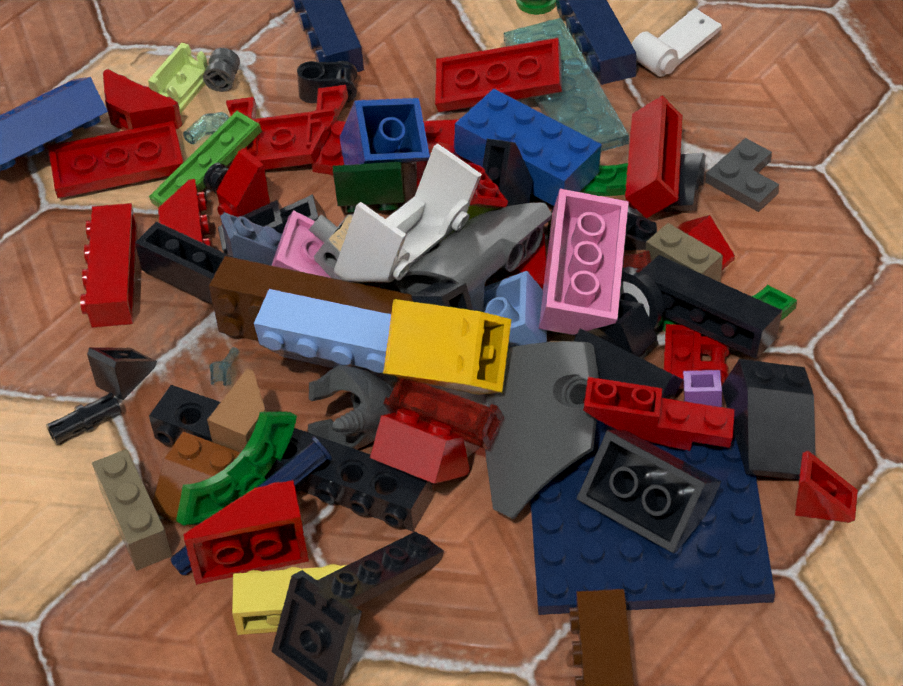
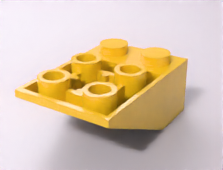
M395 299L392 305L383 374L476 395L501 393L503 390L512 319L481 311Z

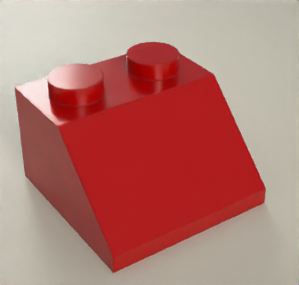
M397 409L396 413L381 415L370 455L371 459L434 484L468 475L470 467L464 438L452 433V428L449 425L435 421L426 423L418 420L419 415L406 409Z

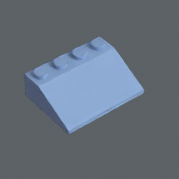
M269 289L254 322L261 346L284 358L330 368L344 365L368 371L381 379L413 386L417 384V381L383 374L391 314Z

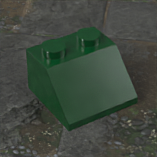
M402 162L333 166L337 206H345L346 212H354L356 205L360 202L365 205L378 204L379 210L399 209L398 203L405 202Z

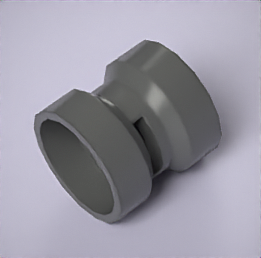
M227 48L215 49L211 53L203 80L212 90L219 92L228 91L234 83L235 74L240 66V58L235 52Z

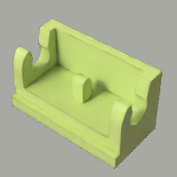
M181 43L148 80L149 88L178 102L181 114L206 85L203 80L205 69L208 66L205 54L200 51L197 54V60H195L191 56L189 45Z

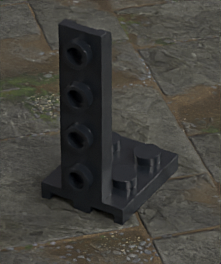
M415 531L318 580L303 570L293 574L290 579L271 652L317 686H341L362 611L356 607L436 566L441 561L444 550L432 543L428 537Z

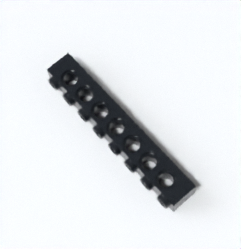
M170 385L149 415L155 439L170 446L175 444L182 432H186L212 442L207 419L221 402ZM294 428L281 460L276 459L264 477L267 480L310 445L312 443L311 438L315 436L329 452L333 460L330 462L325 460L295 485L296 492H305L318 497L325 503H335L351 509L358 515H368L384 521L391 527H401L414 532L433 499L431 482L371 459V454Z

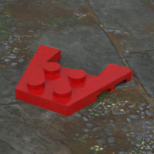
M346 85L318 88L315 111L257 119V105L254 97L226 100V105L230 116L238 111L260 124L262 132L244 149L264 164L265 169L300 166L315 163L331 132V126L336 122L348 99V91Z

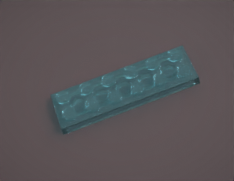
M561 18L503 33L506 47L553 38L559 39L561 46L562 92L534 96L544 115L602 144L601 152L629 144L628 132Z

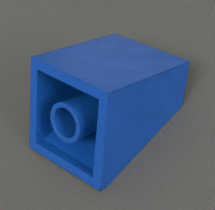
M419 98L354 101L340 135L344 165L389 162L412 163L429 160L430 154Z

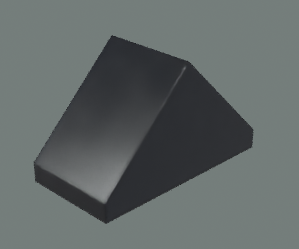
M89 347L87 352L96 386L108 393L112 392L114 396L121 400H124L157 364L156 360L132 348Z

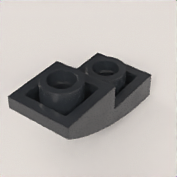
M705 153L681 154L678 201L663 209L664 212L697 211L699 186H703Z

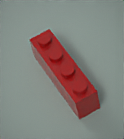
M663 95L634 112L631 120L625 199L629 201L628 204L631 208L637 209L645 218L678 201L683 115Z
M132 203L92 206L91 220L86 221V235L90 241L89 244L84 245V258L88 269L82 270V281L86 294H81L80 296L82 314H88L91 328L133 324L136 265L135 242L137 241V223Z

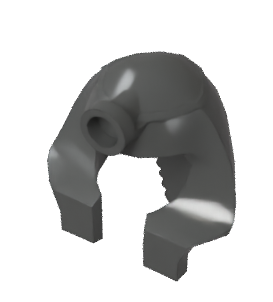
M336 366L318 380L309 382V400L316 401L332 397L340 390L351 391V402L353 403L354 410L342 415L334 422L332 419L309 423L308 433L357 450L375 441L381 415L396 413L397 409H400L398 399L390 385L375 374L349 366Z

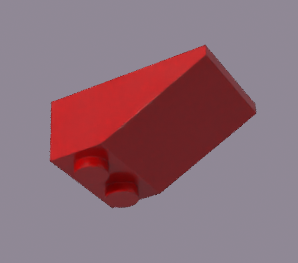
M293 480L282 483L275 482L267 486L254 488L183 534L196 585L232 578L233 574L246 573L252 570L266 571L309 562Z

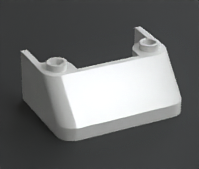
M437 143L432 149L415 196L388 218L384 219L362 202L356 205L334 268V274L343 281L391 282L394 279L401 280L412 264L453 230L458 232L464 227L469 219V214L466 212L482 174Z

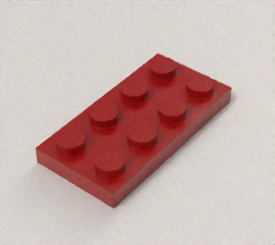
M553 38L437 58L435 105L438 112L474 107L493 89L515 100L562 92L561 46L559 39Z
M174 121L48 146L57 198L170 176L183 163Z

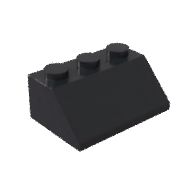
M607 430L577 496V500L672 553H676L706 516L721 481L626 430Z

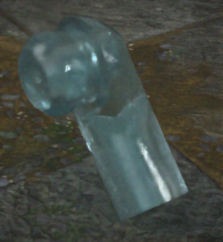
M224 112L204 114L183 132V136L188 143L195 144L204 135H212L229 119V116Z

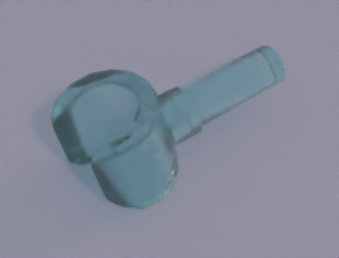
M231 348L222 361L210 364L211 385L217 381H223L224 386L232 383L231 365L239 353L237 348Z

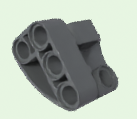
M526 203L495 209L469 219L460 231L453 230L412 264L401 280L394 279L391 282H383L379 288L414 295L434 283H466L473 310L482 311L484 285L487 278L499 268L512 272L531 257L540 246L543 226L552 219V213L546 203Z
M559 341L533 343L508 348L503 390L501 393L485 394L490 431L484 435V447L492 507L495 511L515 519L524 506L555 476L578 459L593 451L597 419L583 411L584 403H582L585 398L588 377L599 378L593 344L589 342Z

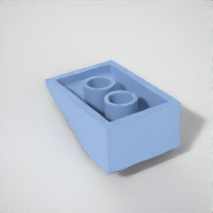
M528 271L484 286V303L481 312L512 319L508 348L547 342V330L539 329L543 289Z

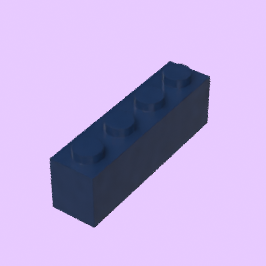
M291 0L294 12H300L298 15L302 30H308L306 34L310 49H316V62L348 61L356 67L357 72L364 71L362 47L340 0ZM341 70V76H344V70Z
M556 0L559 16H564L569 35H574L576 38L578 52L580 55H585L590 74H595L600 85L636 77V51L607 0Z

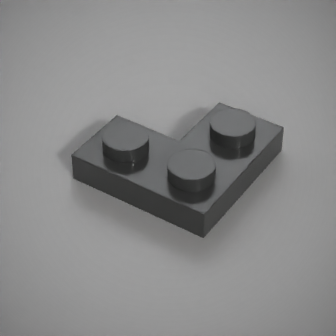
M747 138L743 139L706 172L705 183L758 212L779 194V184L759 174L771 162L772 152Z

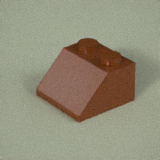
M182 432L163 460L152 502L157 514L177 522L176 518L183 485L201 482L218 474L231 464L241 452ZM198 524L185 525V526L194 528V527L197 526Z

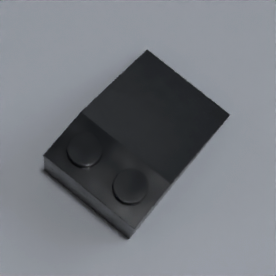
M739 359L723 383L722 393L726 407L735 409L733 431L745 473L799 480L802 453L809 450L816 456L814 394L806 369L800 366Z

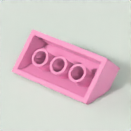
M564 189L559 190L552 212L539 329L575 335L580 328L589 331L617 322L629 201Z

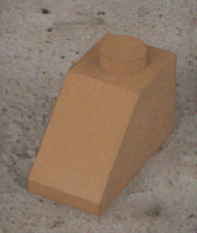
M247 368L207 419L212 442L241 452L248 443L258 421L259 413L266 412L253 370Z

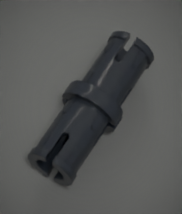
M111 392L85 406L80 404L74 407L75 411L46 424L52 440L57 445L83 431H86V433L94 429L93 426L122 412L117 399L114 398Z

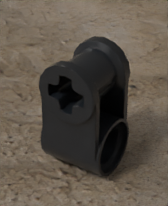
M309 61L302 63L297 69L300 99L306 103H317L318 88L346 85L348 91L346 102L352 101L357 94V87L354 84L357 78L356 67L348 61ZM341 70H344V78H341Z

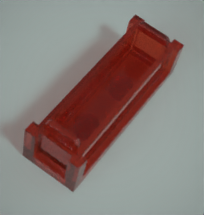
M396 377L398 381L390 398L386 397L383 402L390 413H396L397 409L413 411L419 415L418 420L426 423L435 421L447 424L452 428L451 432L462 436L465 442L487 450L490 449L504 419V415L498 406L491 404L488 407L418 381Z

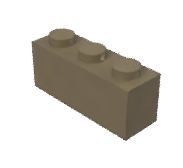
M125 449L92 462L102 495L136 571L172 557L165 529L128 450Z

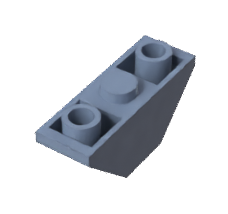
M224 212L220 218L228 254L234 258L272 265L282 234L269 226L262 227L254 224L243 216L236 217Z

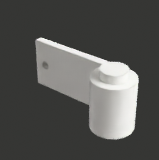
M694 8L658 38L647 31L640 33L632 42V46L636 51V62L659 77L670 74L675 70L676 66L722 30V25Z

